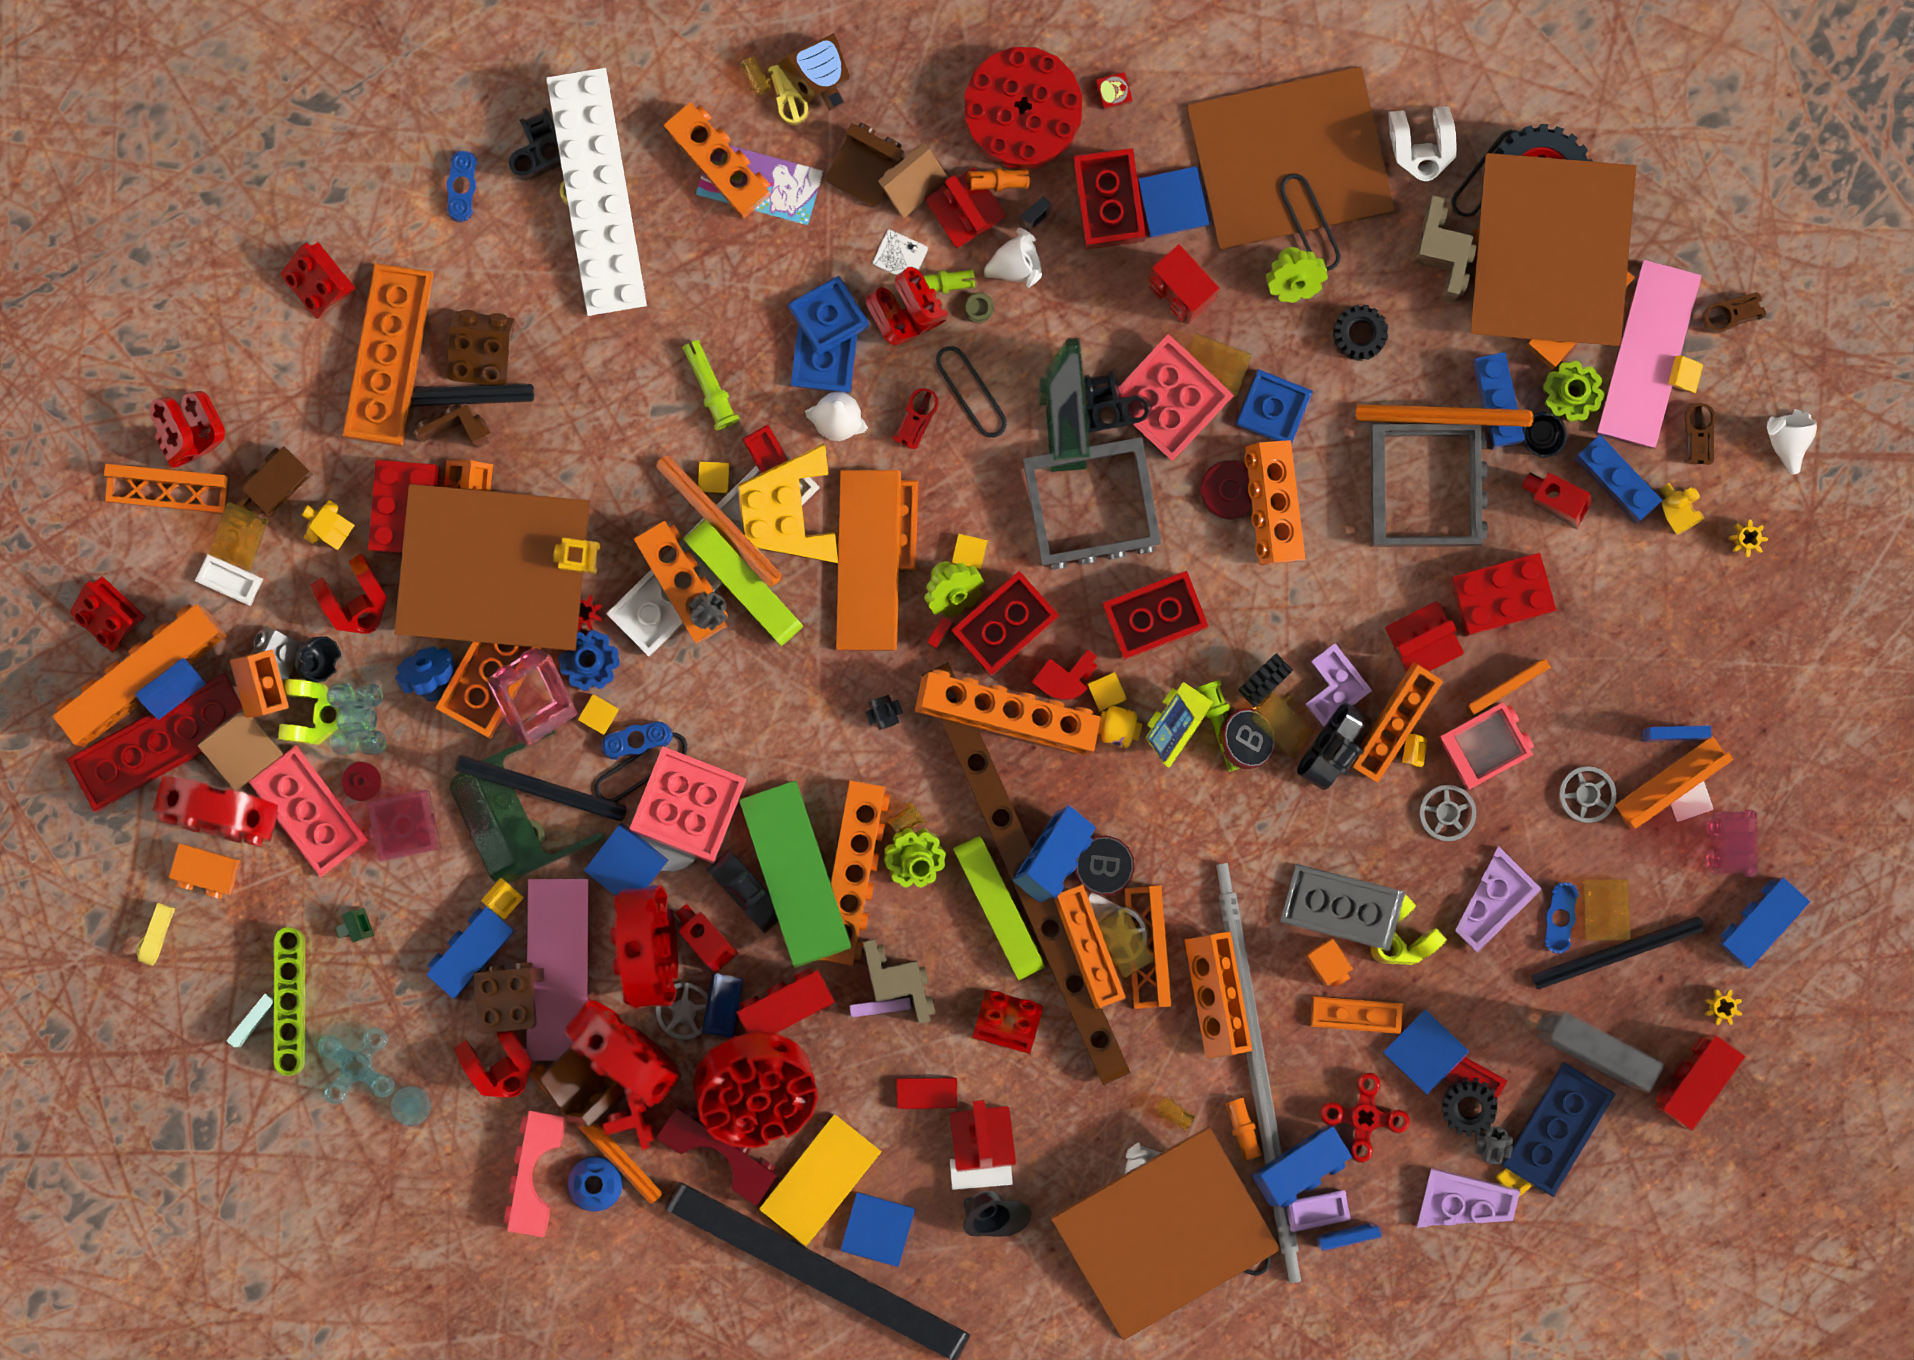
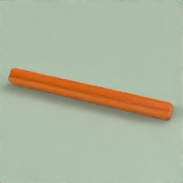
M1358 404L1355 410L1356 419L1359 421L1530 427L1533 423V412L1531 410Z
M665 455L663 458H660L657 461L656 468L717 530L768 586L772 587L777 584L782 574L670 456Z
M539 1064L530 1072V1077L547 1094L539 1082L540 1075L547 1069L542 1064ZM598 1123L590 1127L577 1126L650 1204L661 1197L662 1191L609 1135L605 1134V1131Z

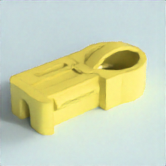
M778 65L771 66L768 72L772 74L771 77L777 96H779L776 97L779 115L787 124L798 125L807 118L809 112L808 103L804 101ZM794 99H798L804 106V114L800 118ZM786 101L789 102L793 120L785 117L783 113V106Z
M161 903L157 904L146 936L141 939L137 946L138 962L152 967L155 965L175 908Z

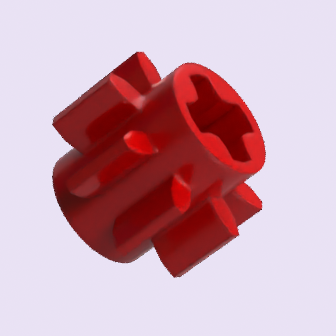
M592 595L588 597L587 601L581 598L580 607L585 605L587 609L592 608V612L588 614V620L579 617L578 631L582 628V625H587L592 631V623L595 620L601 622L603 620L597 615V611L601 610L603 606L601 604L593 606Z

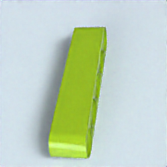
M706 519L683 539L781 647L804 627Z
M979 835L954 847L953 850L1018 981L1046 968L981 836Z
M286 927L279 930L274 939V1066L281 1075L291 1076L301 1072L305 1064V937L299 929ZM292 932L297 937V944L293 949L288 950L284 947L282 940L285 934ZM289 962L293 963L297 968V974L292 980L286 979L282 973L284 965ZM287 993L294 994L297 999V1004L292 1010H287L282 1003L283 997ZM287 1023L293 1024L297 1029V1034L293 1040L285 1039L282 1034L283 1027ZM288 1053L294 1055L297 1060L296 1067L292 1071L286 1070L282 1064L283 1057Z

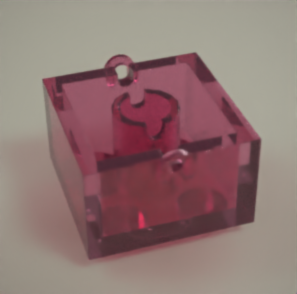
M423 790L367 802L371 821L369 833L371 839L374 838L379 862H388L442 850L430 791Z
M1744 810V812H1719L1711 814V820H1707L1706 823L1707 838H1711L1712 850H1707V867L1712 868V874H1745V877H1756L1755 873H1758L1757 812L1755 810Z

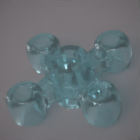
M341 683L332 685L328 689V703L334 708H339L336 721L340 731L334 733L330 740L332 751L335 754H352L358 749V746L361 752L366 755L379 754L386 749L387 741L385 735L381 731L374 730L377 724V715L373 707L379 706L383 700V693L378 685L365 684L359 686L354 691L351 685Z
M373 1027L366 1031L362 1046L355 1051L345 1049L340 1039L335 1035L327 1034L319 1039L317 1043L318 1053L322 1057L336 1060L341 1068L339 1077L335 1081L330 1082L324 1089V1097L328 1103L332 1105L344 1103L349 1096L351 1085L357 1081L367 1083L372 1093L379 1098L388 1097L394 1092V1079L390 1075L376 1072L372 1066L373 1055L377 1051L384 1049L388 1043V1035L384 1029ZM375 1033L381 1038L378 1045L373 1044L371 1041V1037ZM327 1041H331L334 1044V1049L331 1052L325 1049ZM355 1057H357V1062L362 1061L363 1068L358 1070V1075L355 1074V1070L350 1071L349 1064L354 1063ZM381 1080L387 1082L388 1087L385 1091H381L378 1088V1083ZM335 1087L341 1091L338 1099L332 1096V1090Z

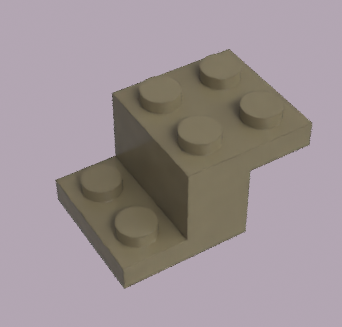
M1432 196L1427 205L1414 263L1449 271L1442 300L1454 303L1458 296H1463V293L1466 292L1470 274H1466L1465 269L1473 262L1476 245L1471 244L1473 239L1471 235L1442 229L1448 212V208L1443 207L1445 198Z
M876 940L863 942L876 1002L912 994L918 1023L931 1021L930 1015L935 1014L932 996H925L923 985L929 984L925 966L919 967L917 961L882 969L881 963L887 962L883 944L877 945Z

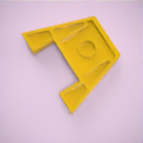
M821 444L738 484L743 534L756 548L838 563L834 532L805 536L799 485L800 478L828 475L825 444Z

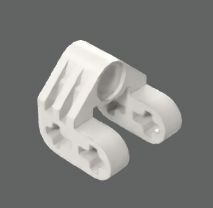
M1449 106L1433 108V123L1437 145L1424 143L1414 144L1411 147L1410 128L1405 111L1389 112V131L1396 162L1416 178L1422 181L1433 180L1457 157L1455 124ZM1423 160H1431L1426 165H1419Z

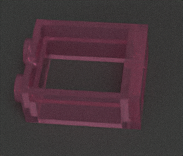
M538 648L525 651L518 660L510 665L499 668L495 675L487 679L515 739L528 746L577 715L576 709L551 656ZM538 668L553 701L521 721L506 688Z

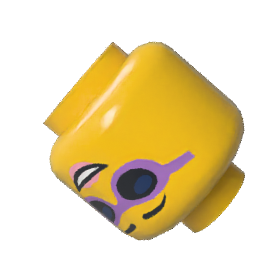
M1110 706L1107 711L1102 710L1098 734L1101 735V741L1105 744L1121 748H1128L1132 740L1138 741L1143 723L1137 722L1138 716L1136 711L1118 706Z

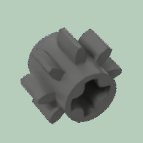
M703 591L689 604L693 609L690 614L691 620L701 629L709 627L713 631L728 617L723 613L726 609L725 601L718 594L710 593L707 595Z
M1490 1127L1485 1134L1482 1133L1477 1136L1475 1153L1480 1154L1481 1159L1486 1163H1501L1503 1157L1509 1159L1511 1157L1513 1137H1508V1133L1503 1128Z

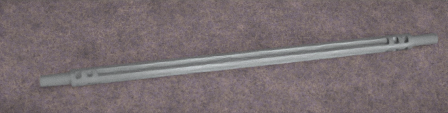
M1228 863L1216 865L1221 895H1218L1224 931H1231L1253 1051L1246 1052L1265 1165L1282 1155L1237 895L1236 892L1233 893ZM1281 1205L1273 1206L1281 1254L1285 1256L1289 1283L1301 1282L1296 1254L1299 1251L1296 1231L1291 1232L1287 1206L1284 1208Z

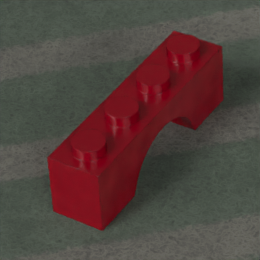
M687 1106L683 1110L677 1107L656 1139L680 1155L696 1147H710L718 1150L728 1159L732 1167L733 1183L731 1189L757 1206L778 1175L773 1171L776 1166L763 1157H760L757 1161L748 1155L751 1150L749 1148L732 1147L714 1139L706 1130V1126L698 1121L700 1117L698 1113Z

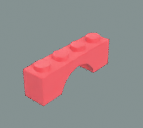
M530 1110L528 1116L523 1115L520 1133L525 1135L523 1146L518 1145L514 1163L519 1164L517 1176L512 1175L509 1193L514 1194L512 1206L507 1205L505 1210L504 1223L508 1224L507 1231L539 1237L546 1236L551 1205L543 1201L536 1193L533 1186L532 1173L535 1163L542 1154L550 1149L562 1146L566 1119L563 1115Z

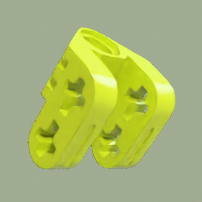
M284 679L285 695L318 700L314 707L313 723L316 726L315 728L280 724L278 740L320 745L344 724L346 719L344 708L326 685L310 681ZM333 707L337 713L336 719L332 723L327 724L323 714L326 709Z
M1406 894L1398 922L1416 907ZM1434 928L1422 934L1407 948L1403 940L1394 933L1391 944L1393 953L1390 957L1386 956L1380 948L1370 946L1372 957L1379 963L1413 965L1433 954L1447 939L1437 928Z

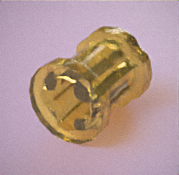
M911 801L907 803V808L895 817L887 819L896 833L902 832L906 828L914 829L919 824L924 825L926 823Z

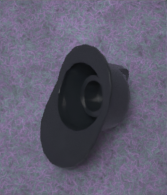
M994 1191L980 1192L974 1197L965 1198L963 1202L966 1214L963 1228L965 1233L970 1236H1011L1019 1233L1031 1221L1032 1213L1026 1204L1018 1201L1004 1200Z

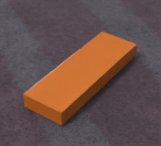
M901 480L899 571H916L919 483L917 480Z
M1546 659L1539 660L1467 704L1466 709L1471 716L1475 715L1547 671L1551 666Z
M1312 996L1310 1027L1401 1034L1403 1004Z

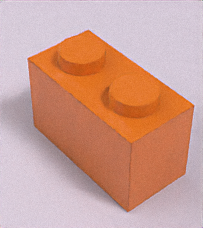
M273 649L230 660L245 718L263 716L289 708Z
M179 843L169 878L176 880L175 886L192 891L195 885L205 888V895L221 899L223 894L231 895L241 860Z
M1334 939L1326 940L1304 955L1323 986L1331 984L1332 987L1336 988L1350 979L1348 973L1353 968Z

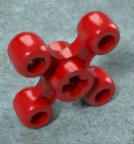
M1365 1072L1357 1079L1356 1085L1359 1091V1100L1355 1106L1345 1108L1337 1102L1330 1101L1323 1104L1319 1112L1321 1120L1327 1125L1332 1126L1346 1122L1353 1127L1355 1137L1349 1146V1153L1352 1156L1351 1158L1359 1163L1368 1161L1373 1155L1370 1136L1376 1128L1385 1127L1391 1132L1403 1133L1410 1125V1118L1403 1110L1396 1109L1391 1112H1381L1377 1109L1374 1099L1380 1090L1381 1081L1376 1074L1371 1072ZM1370 1078L1373 1080L1374 1085L1372 1089L1366 1090L1363 1084L1366 1079ZM1330 1108H1335L1337 1111V1115L1333 1119L1327 1117V1110ZM1361 1110L1364 1112L1371 1111L1372 1116L1369 1118L1372 1121L1370 1124L1358 1123L1357 1119L1360 1118L1358 1113ZM1396 1116H1401L1403 1119V1123L1399 1127H1395L1393 1124V1119ZM1359 1145H1364L1366 1148V1153L1363 1156L1356 1154V1148Z

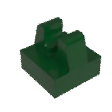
M365 908L342 914L345 923L334 927L338 939L350 936L352 943L375 936Z

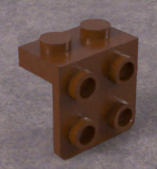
M861 122L858 126L851 123L846 132V140L826 174V181L869 206L876 207L885 194L878 181L887 170L894 168L905 158V153L901 150L902 145L894 139L886 137L883 140L874 135L876 131L870 126Z
M473 310L455 311L449 330L448 379L483 385H505L508 374L509 344L514 330L515 318H509L500 313L484 315L477 314Z
M460 403L447 408L444 411L446 415L437 420L430 417L417 424L419 429L413 432L415 437L423 443L463 423L472 443L478 448L489 443L486 435L490 434V430L483 417L481 418L479 414L475 415L474 411L467 404L461 406Z
M532 962L514 964V969L505 970L504 965L486 967V972L474 973L479 1032L495 1033L534 1028L537 1022L533 981L544 980V969L533 968Z
M571 1047L540 1075L539 1082L569 1125L590 1127L600 1121L602 1118L601 1114L608 1107L614 1106L622 1099L625 1086L606 1075H600L590 1066L593 1060L587 1055L585 1058L582 1057Z

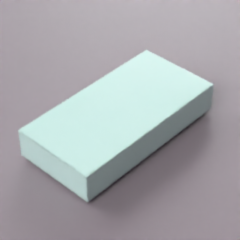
M264 994L227 1039V1042L234 1048L241 1047L274 1007V997L270 994Z

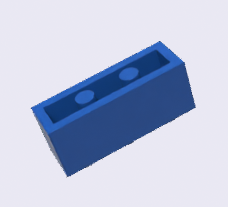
M1502 352L1476 358L1472 364L1482 408L1518 409L1506 353ZM1486 425L1491 450L1521 444L1525 440L1522 426Z
M1601 434L1574 458L1635 524L1641 521L1662 501Z
M1070 805L1056 811L1012 881L1039 903L1049 898L1055 899L1064 888L1062 882L1065 877L1069 876L1078 866V856L1092 843L1093 839L1090 837L1096 827Z
M1784 877L1777 880L1770 879L1761 889L1764 895L1756 903L1753 900L1750 901L1740 913L1744 917L1736 925L1734 923L1728 925L1720 935L1723 940L1718 945L1745 969H1750L1811 902Z
M487 906L484 910L479 907L467 920L471 925L463 933L458 930L448 941L447 944L451 946L444 955L438 953L427 965L431 970L426 975L453 999H456L474 979V973H479L516 932L512 926Z
M1324 1126L1251 1176L1269 1206L1281 1205L1284 1208L1297 1200L1296 1194L1305 1189L1307 1192L1322 1183L1320 1178L1326 1174L1334 1175L1346 1167L1344 1162L1352 1156L1334 1126Z

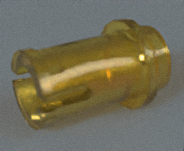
M756 56L746 58L739 64L751 86L749 89L751 93L754 92L756 96H760L771 90L770 83L772 80L765 76Z
M1164 1096L1155 1112L1159 1114L1160 1119L1164 1117L1186 1132L1196 1116L1174 1103V1098L1168 1099Z

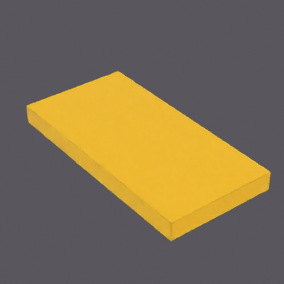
M834 1114L759 1210L807 1247L882 1151Z

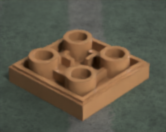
M923 143L918 148L911 150L906 158L894 168L887 170L878 182L898 213L905 218L923 203L926 197L942 187L948 177L930 148Z
M243 708L197 743V746L235 791L283 755L282 750L254 717L245 718Z

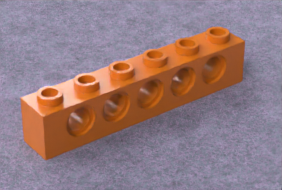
M932 670V672H928L921 679L915 712L1087 756L1095 750L1101 717L1092 715L1093 711L1082 707H1076L1075 710L1065 708L1063 702L1056 700L1042 702L1035 700L1036 696L1025 692H1019L1018 695L1008 693L1007 688L999 685L981 686L978 685L979 681L968 677H962L961 680L951 678L950 673L942 670ZM947 689L954 691L957 695L956 703H951L947 700L945 695ZM975 697H980L984 700L986 704L985 711L976 708L974 704ZM1004 704L1010 705L1013 708V718H1008L1004 714ZM1033 712H1037L1042 716V726H1038L1032 721ZM1061 719L1067 720L1070 723V733H1066L1061 729Z
M849 781L831 886L843 922L852 928L853 935L850 939L852 948L819 960L853 966L855 960L861 961L864 943L858 942L860 930L866 931L869 913L863 911L865 900H872L874 883H870L869 878L871 871H877L880 856L879 853H874L876 841L882 842L885 824L880 823L882 811H888L890 794L885 793V786ZM862 806H870L874 810V817L868 823H862L857 819V811ZM858 835L865 836L869 841L867 850L862 853L855 852L851 846L853 838ZM852 865H858L863 869V877L859 882H850L846 877V871ZM845 895H854L858 900V906L853 912H845L841 908V900Z

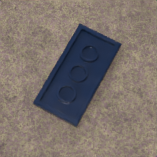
M1562 1062L1512 1145L1513 1149L1510 1159L1504 1158L1501 1166L1549 1196L1554 1197L1614 1098L1615 1093L1567 1063Z

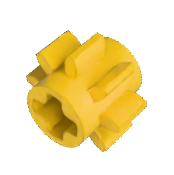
M1750 519L1746 522L1745 528L1740 524H1736L1734 527L1738 533L1729 537V540L1735 541L1736 544L1733 552L1742 550L1744 551L1745 558L1750 557L1752 549L1758 554L1762 553V548L1759 545L1768 541V538L1762 537L1760 532L1764 526L1753 527V522ZM1752 533L1754 536L1751 540L1752 543L1745 545L1743 543L1745 539L1744 534Z
M1716 989L1714 990L1715 998L1713 1000L1705 999V1002L1710 1004V1010L1705 1015L1715 1016V1025H1719L1722 1019H1725L1728 1025H1732L1731 1017L1734 1015L1742 1016V1013L1737 1010V1004H1740L1742 999L1734 1000L1731 998L1732 990L1730 989L1726 991L1725 996H1722L1721 992ZM1720 1000L1730 1004V1007L1726 1009V1015L1724 1012L1717 1011V1007L1721 1005Z

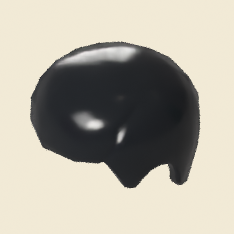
M1542 411L1533 414L1532 426L1522 428L1525 438L1523 441L1524 446L1529 452L1540 458L1555 456L1565 447L1568 437L1566 425L1559 416L1551 412Z
M327 636L308 638L300 643L295 652L294 666L296 667V672L306 681L313 683L325 682L332 674L337 672L335 664L337 659L341 657V651L336 641Z

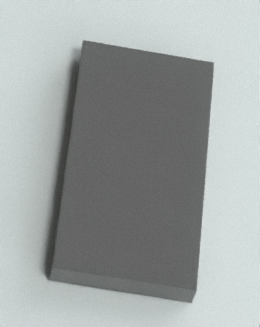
M1296 864L1280 922L1390 951L1406 892Z

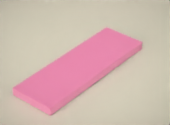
M1647 260L1642 261L1597 434L1653 449L1656 448L1672 389L1668 381L1675 355H1681L1702 275Z
M528 879L527 962H532L533 968L544 969V980L533 981L537 1023L534 1028L527 1029L526 1049L531 1060L556 1061L571 1047L573 1041L566 1036L565 1027L588 999L589 879Z

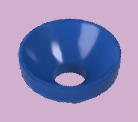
M599 1156L588 1157L579 1161L572 1168L568 1177L570 1197L579 1207L587 1211L596 1212L608 1209L619 1199L623 1188V1179L620 1171L608 1159ZM589 1176L601 1178L603 1187L599 1193L592 1194L586 1190L585 1181Z

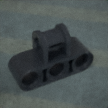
M547 107L542 109V113L527 120L524 118L520 119L530 144L511 154L509 167L514 176L519 180L526 181L561 166L559 151L554 159L549 160L543 157V151L548 146L558 148L555 125ZM527 158L531 160L530 168L524 172L516 170L517 161Z
M1114 369L1109 370L1107 374L1090 377L1089 374L1084 375V385L1089 404L1083 406V416L1086 419L1085 434L1139 423L1150 416L1152 405L1147 397L1134 395L1121 398ZM1108 384L1107 386L1096 388V385ZM1134 400L1140 401L1145 407L1144 414L1141 417H1135L1130 412V404ZM1104 407H1110L1114 410L1115 419L1112 423H1105L1101 419L1100 412ZM1064 416L1063 425L1069 433L1077 435Z
M1349 703L1340 705L1301 759L1297 768L1298 775L1321 790L1329 788L1340 772L1348 776L1350 773L1349 768L1359 754L1363 755L1365 752L1359 745L1371 729L1372 719Z
M729 849L706 869L764 934L779 921L768 891Z

